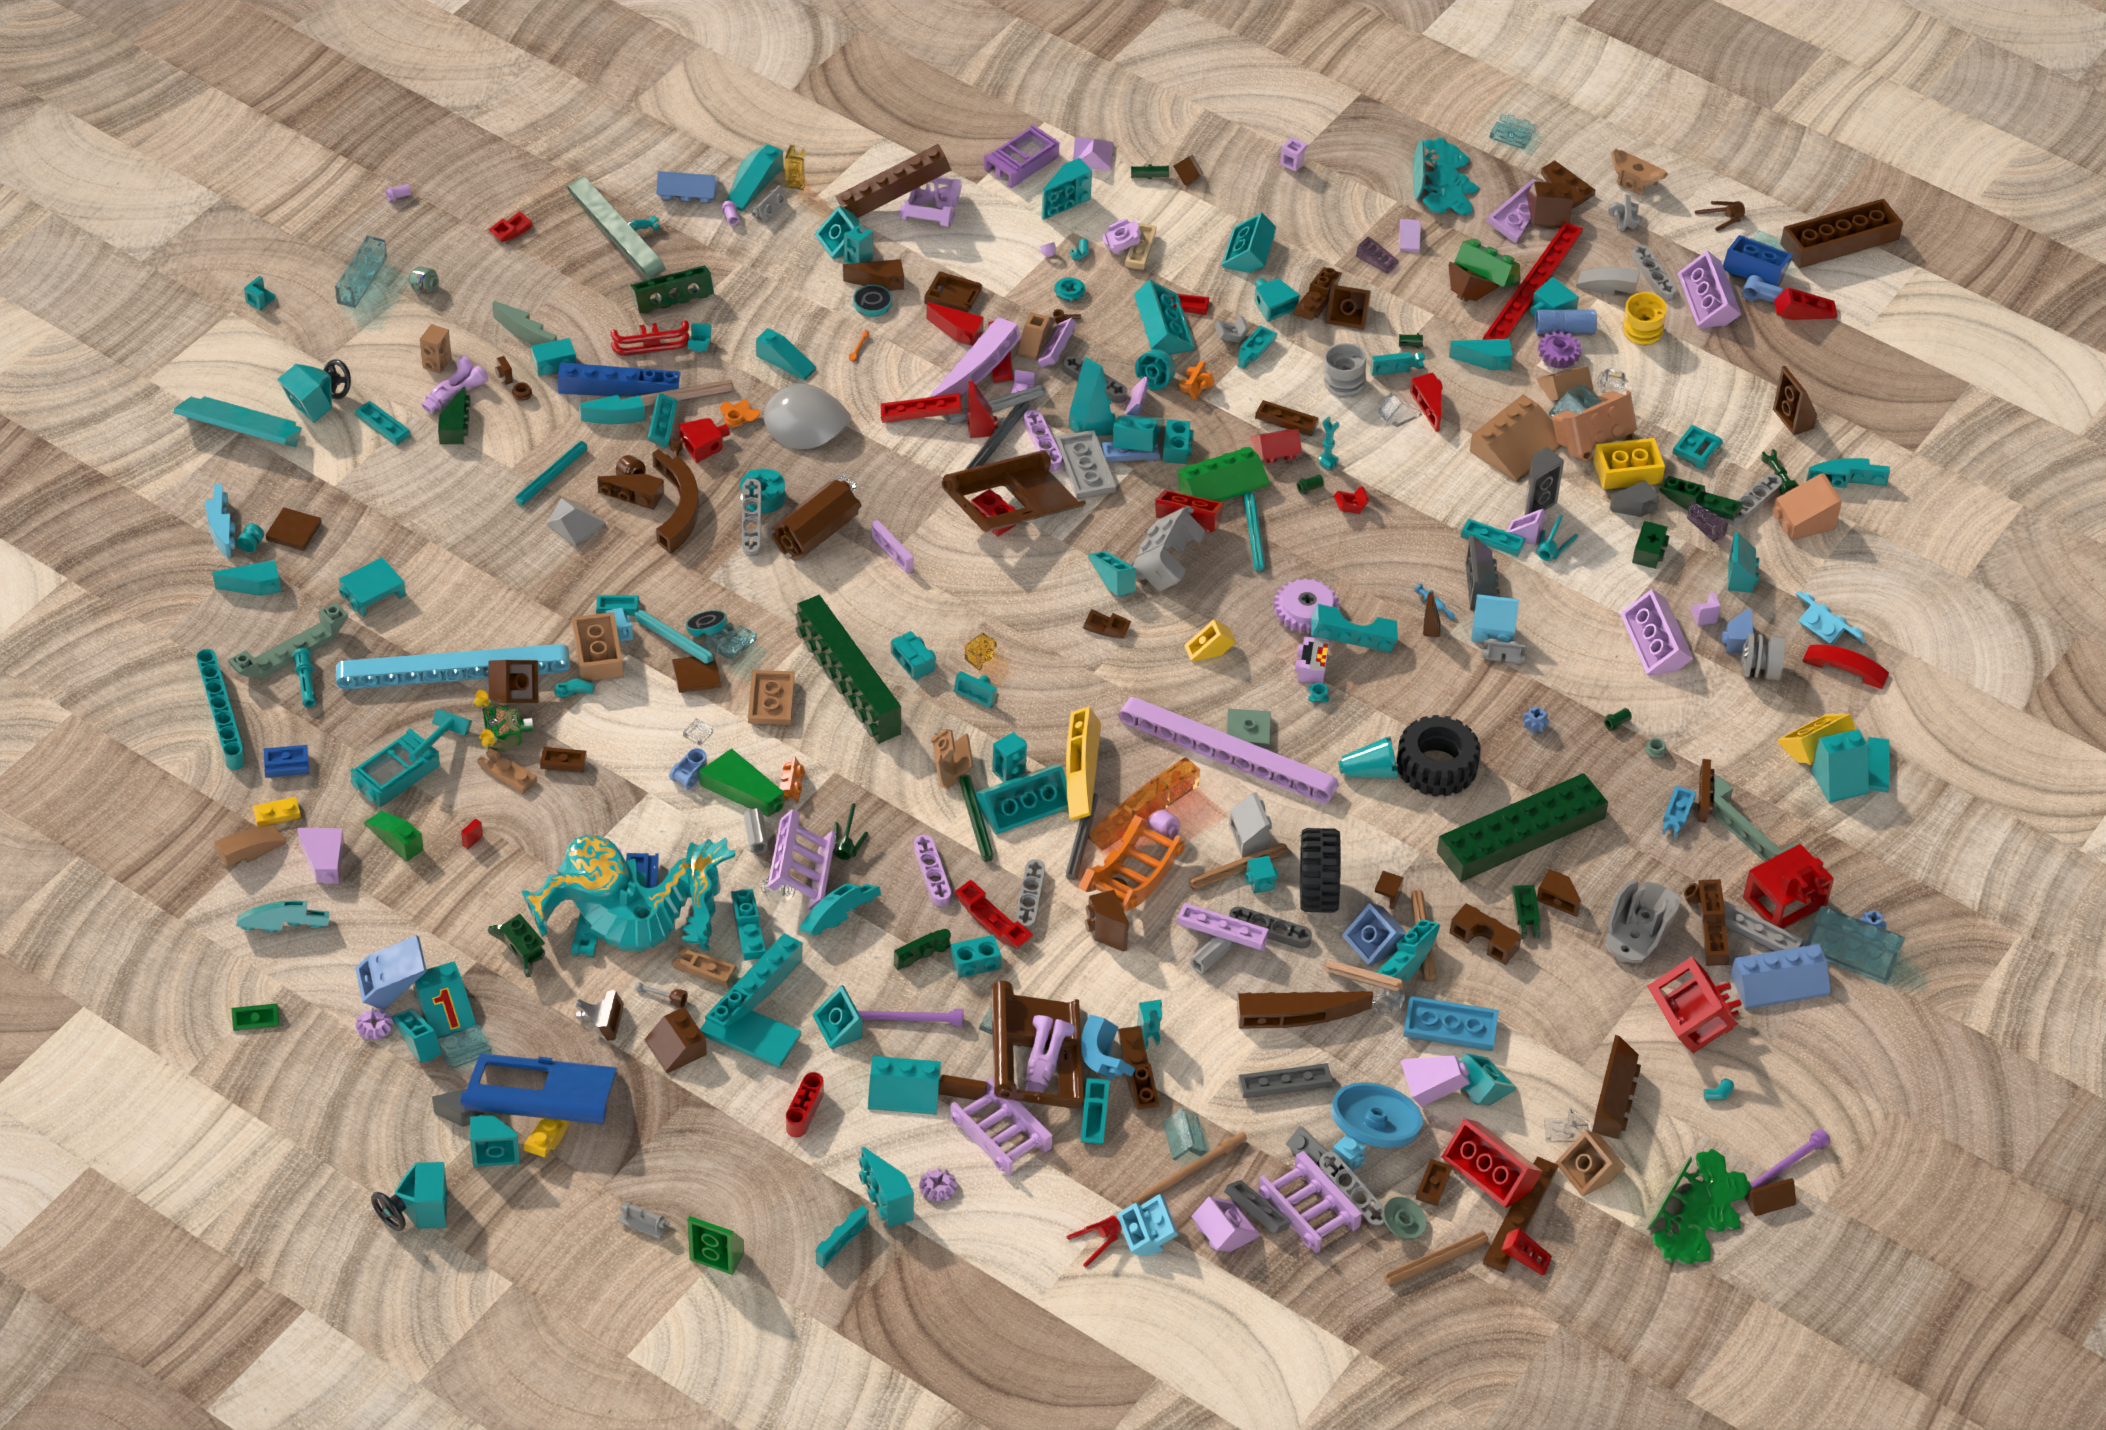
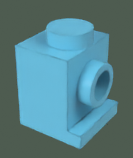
M618 608L606 611V613L614 612L619 642L633 639L632 623L629 616L624 615L623 609Z

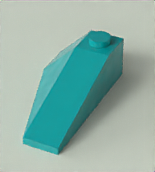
M766 144L751 151L741 162L726 201L734 202L737 210L743 212L784 168L783 150Z
M1087 357L1082 364L1069 412L1068 428L1077 433L1094 430L1096 436L1113 435L1116 417L1115 413H1112L1109 405L1112 402L1111 398L1107 397L1106 394L1107 382L1103 366Z

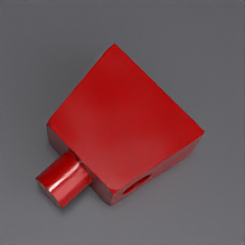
M711 418L679 424V439L682 437L683 445L695 463L723 449V437L730 435L727 424L716 427Z

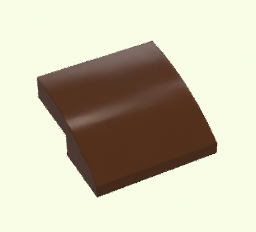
M694 656L672 659L678 692L720 688L721 682L715 656H713L714 660L709 664H705Z

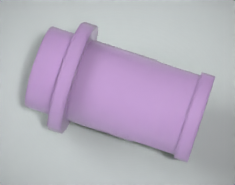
M409 184L395 188L388 187V190H385V195L388 201L395 202L396 199L410 196L411 189Z
M725 201L721 209L726 215L729 225L738 224L740 218L736 212V204L732 201Z

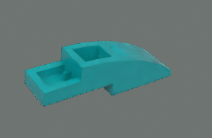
M1866 458L1836 459L1809 467L1806 481L1824 473L1833 487L1846 488L1847 483L1887 486L1890 466L1870 465L1869 459Z
M847 883L837 888L810 911L799 927L800 932L810 934V936H817L822 934L823 930L827 928L838 927L841 922L848 919L847 912L855 910L856 906L860 904L870 903L874 900L873 898L880 896V887L871 884L857 886Z
M753 889L731 891L741 954H743L744 961L760 959L765 954L766 949Z
M279 901L255 907L238 915L236 926L248 931L255 928L264 929L265 932L275 933L277 930L282 931L283 922H287L290 926L309 924L312 928H323V926H328L329 911L308 910V901Z
M1421 919L1397 942L1398 951L1376 973L1408 981L1419 969L1431 950L1440 929V924Z

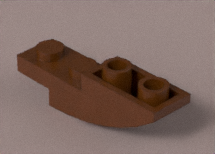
M1323 267L1310 283L1309 291L1295 307L1294 315L1311 321L1314 318L1318 319L1329 302L1332 284L1338 285L1342 273L1333 268Z
M1141 1026L1118 1029L1122 1061L1135 1068L1132 1077L1126 1075V1079L1136 1110L1159 1107L1151 1063L1148 1062Z

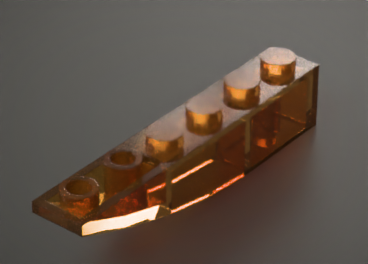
M1184 757L1154 777L1121 803L1088 835V838L1102 851L1123 837L1134 815L1148 820L1153 812L1164 810L1198 787L1200 769L1187 757Z

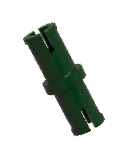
M1148 164V166H1131V178H1169V165L1152 166V164Z

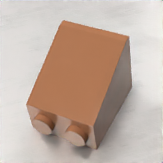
M1822 473L1776 498L1773 514L1781 523L1783 531L1788 534L1791 540L1834 530L1842 500L1825 474Z

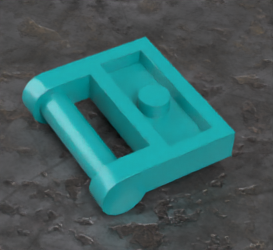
M1691 425L1674 446L1672 454L1694 463L1698 469H1704L1711 455L1722 446L1723 440L1719 436ZM1705 442L1710 443L1701 456L1697 454Z

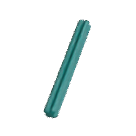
M583 441L576 443L514 497L515 502L523 506L588 449L587 444Z
M1253 492L1245 493L1244 504L1253 566L1255 571H1264L1265 559L1256 498Z
M639 610L635 613V620L705 664H709L714 660L712 652L644 610Z

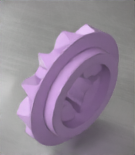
M372 1007L371 1011L366 1012L363 1010L362 1015L357 1016L356 1030L360 1036L366 1039H381L389 1034L393 1026L390 1014L385 1013L382 1008L374 1010ZM373 1019H375L377 1022L375 1025L376 1028H373L371 1024Z
M937 1168L935 1171L928 1170L927 1174L922 1175L919 1187L921 1193L927 1199L944 1201L954 1195L957 1189V1182L955 1176L949 1174L948 1170L941 1171ZM939 1180H942V1185H938L934 1189V1182L937 1183Z

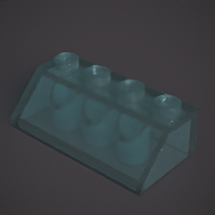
M1821 906L1805 946L1820 944L1828 963L1887 985L1901 955L1906 937Z

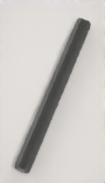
M1030 401L1014 406L964 470L985 464L1030 407Z

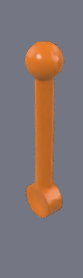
M864 330L862 332V338L854 352L849 354L850 361L857 360V353L864 340L869 337V331Z

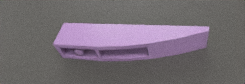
M998 317L990 324L986 332L978 338L973 347L967 351L960 362L955 365L954 369L944 378L942 383L934 389L931 397L958 393L962 395L968 391L969 381H973L976 385L985 378L1020 340L1018 324Z

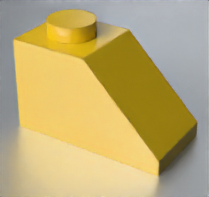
M1213 619L1187 642L1184 647L1190 660L1195 662L1222 656L1236 643V640L1228 626Z

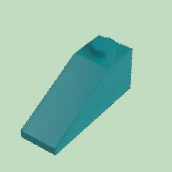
M767 328L756 338L757 357L804 381L816 370V366L783 335Z
M1510 339L1454 340L1450 342L1449 358L1488 370H1511L1513 354Z
M1108 551L1088 554L1089 560L1108 590L1121 597L1127 596L1128 593L1136 592V568Z
M275 560L212 571L215 589L258 596L281 592Z
M413 1008L391 1016L410 1051L420 1063L430 1062L436 1056L442 1054L435 1030Z

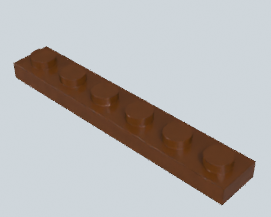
M1538 1156L1533 1164L1542 1170L1543 1173L1532 1191L1511 1205L1483 1259V1265L1505 1273L1512 1257L1501 1250L1507 1234L1519 1228L1526 1232L1558 1171L1559 1165Z

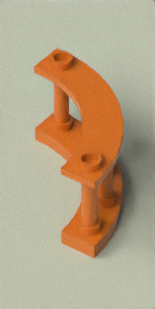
M1134 815L1128 829L1121 838L1123 844L1119 850L1114 849L1104 860V866L1097 865L1093 868H1087L1078 888L1085 892L1095 891L1096 889L1101 892L1115 890L1119 901L1123 902L1121 905L1123 911L1133 910L1144 902L1160 884L1176 857L1183 853L1186 839L1176 835L1173 841L1149 829L1148 825H1146L1148 820ZM1145 836L1168 847L1169 850L1163 860L1159 861L1135 849L1138 839ZM1127 857H1133L1156 870L1147 878L1123 866V863ZM1119 873L1141 885L1132 889L1111 877Z

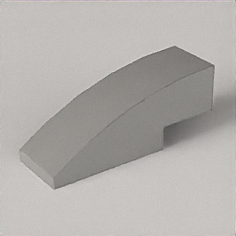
M1602 267L1581 271L1576 287L1613 296L1616 290L1634 294L1640 270Z

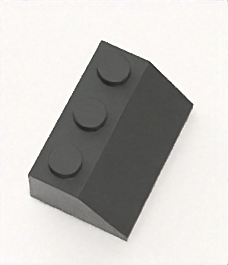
M1549 447L1535 452L1532 456L1525 499V515L1541 509L1545 511L1557 504L1564 460Z
M1469 536L1465 566L1470 610H1475L1477 594L1500 597V589H1496V586H1498V574H1495L1494 571L1497 569V560L1493 559L1492 550L1476 537Z

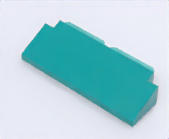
M191 396L176 406L173 412L177 415L292 447H297L302 427L296 426L295 421L206 396L201 399Z

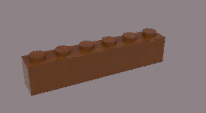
M936 144L835 197L839 206L853 212L859 218L952 170L940 145Z

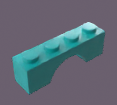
M1317 604L1311 616V636L1389 653L1392 652L1398 641L1397 621L1377 617L1369 625H1357L1345 619L1338 608Z

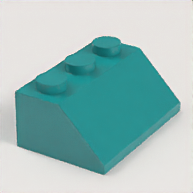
M1262 212L1233 227L1221 266L1247 273L1262 269L1266 265L1277 227Z
M872 1056L868 1109L936 1115L941 1080V1061Z

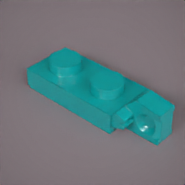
M1260 325L1241 345L1237 366L1244 369L1249 365L1250 361L1255 362L1277 339L1278 333Z

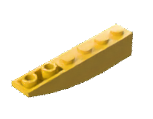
M1090 706L1073 711L1070 714L1066 754V781L1069 818L1071 821L1090 816L1092 810L1101 722Z

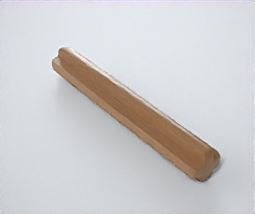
M1332 960L1325 964V971L1333 975L1394 992H1400L1404 987L1401 979Z

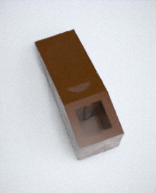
M648 474L598 476L597 478L598 493L652 510L656 508L664 495V479Z

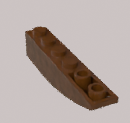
M1373 991L1238 993V1028L1300 1027L1349 1017L1372 1009Z

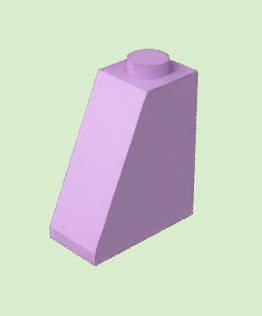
M298 828L299 844L316 882L339 884L344 849L342 828Z
M1456 1056L1412 1058L1401 1061L1412 1098L1421 1107L1470 1084L1467 1076L1470 1074L1466 1063L1464 1061L1460 1062Z

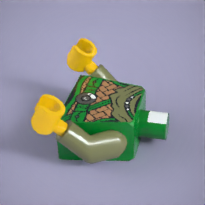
M484 690L477 691L474 704L477 707L484 705L482 709L485 729L479 736L480 739H483L482 745L488 749L492 748L507 752L513 747L522 743L521 732L533 731L532 718L519 720L518 709L509 708L488 699V694Z

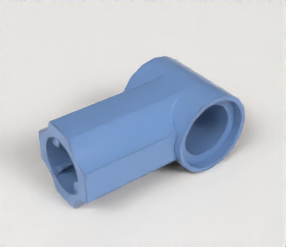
M1752 275L1748 277L1742 290V295L1749 301L1762 299L1774 303V299L1784 289L1764 283L1761 277Z

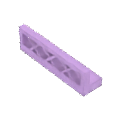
M1184 903L1177 917L1176 924L1264 951L1267 945L1269 929L1188 903Z

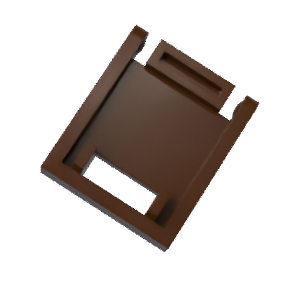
M939 271L924 296V303L927 304L929 302L969 313L983 286L979 282ZM938 286L945 287L939 296Z

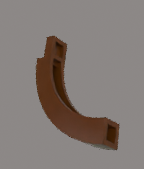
M657 449L652 453L653 467L675 486L680 496L678 507L673 515L664 524L656 528L657 543L671 554L688 539L695 528L699 513L698 487L691 469L679 456L671 459L668 454H664L661 450Z

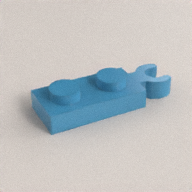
M1675 786L1664 815L1663 822L1665 823L1662 834H1666V831L1671 829L1674 831L1673 837L1676 838L1678 836L1680 827L1684 828L1696 797L1695 791Z

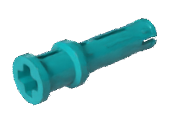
M300 648L293 652V659L296 661L295 673L299 676L302 704L304 707L311 708L316 705L312 679L314 666L311 664L312 652L307 648Z

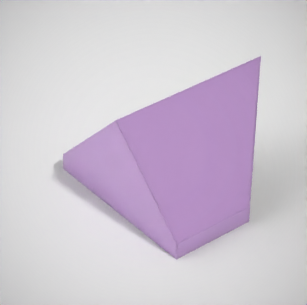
M1541 509L1512 520L1507 532L1526 538L1525 542L1536 545L1548 519L1546 512Z

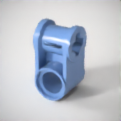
M700 748L690 750L679 763L673 766L669 774L670 780L678 781L687 790L691 789L699 780V770L707 765L706 752Z

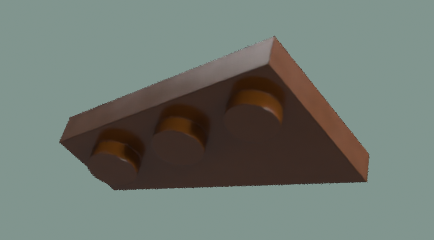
M1554 160L1541 168V175L1546 182L1570 184L1573 197L1572 209L1595 196L1596 190L1557 161Z

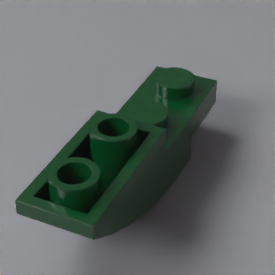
M1668 476L1659 488L1662 494L1677 505L1715 522L1719 517L1734 521L1743 509V503L1740 501L1707 493L1704 485Z

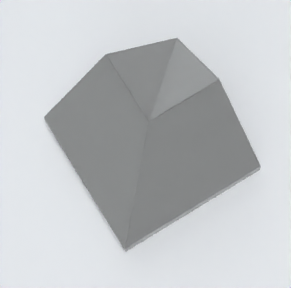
M561 498L548 520L547 526L576 547L606 526V522L578 501Z

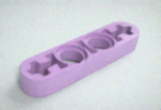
M1037 410L1027 411L1024 414V426L1036 450H1045L1049 456H1052L1053 460H1051L1050 471L1059 470L1062 466V455L1042 414ZM1037 431H1042V432H1044L1045 434H1044V435H1036L1035 432H1037ZM1049 445L1051 448L1043 449L1041 446Z
M919 835L914 840V852L930 899L936 906H946L951 900V890L934 841L929 835ZM921 844H924L927 847L926 852H924V848ZM927 859H932L935 861V863L932 865H926L924 861ZM931 876H939L941 880L934 882L929 878ZM938 889H941V894L944 897L938 895Z

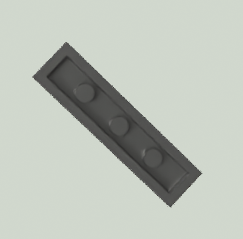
M1328 1063L1241 1074L1238 1077L1243 1099L1332 1087L1333 1084Z

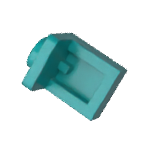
M692 323L688 349H693L694 352L708 351L711 344L712 325Z

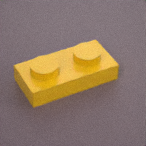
M296 797L253 806L257 827L301 818Z

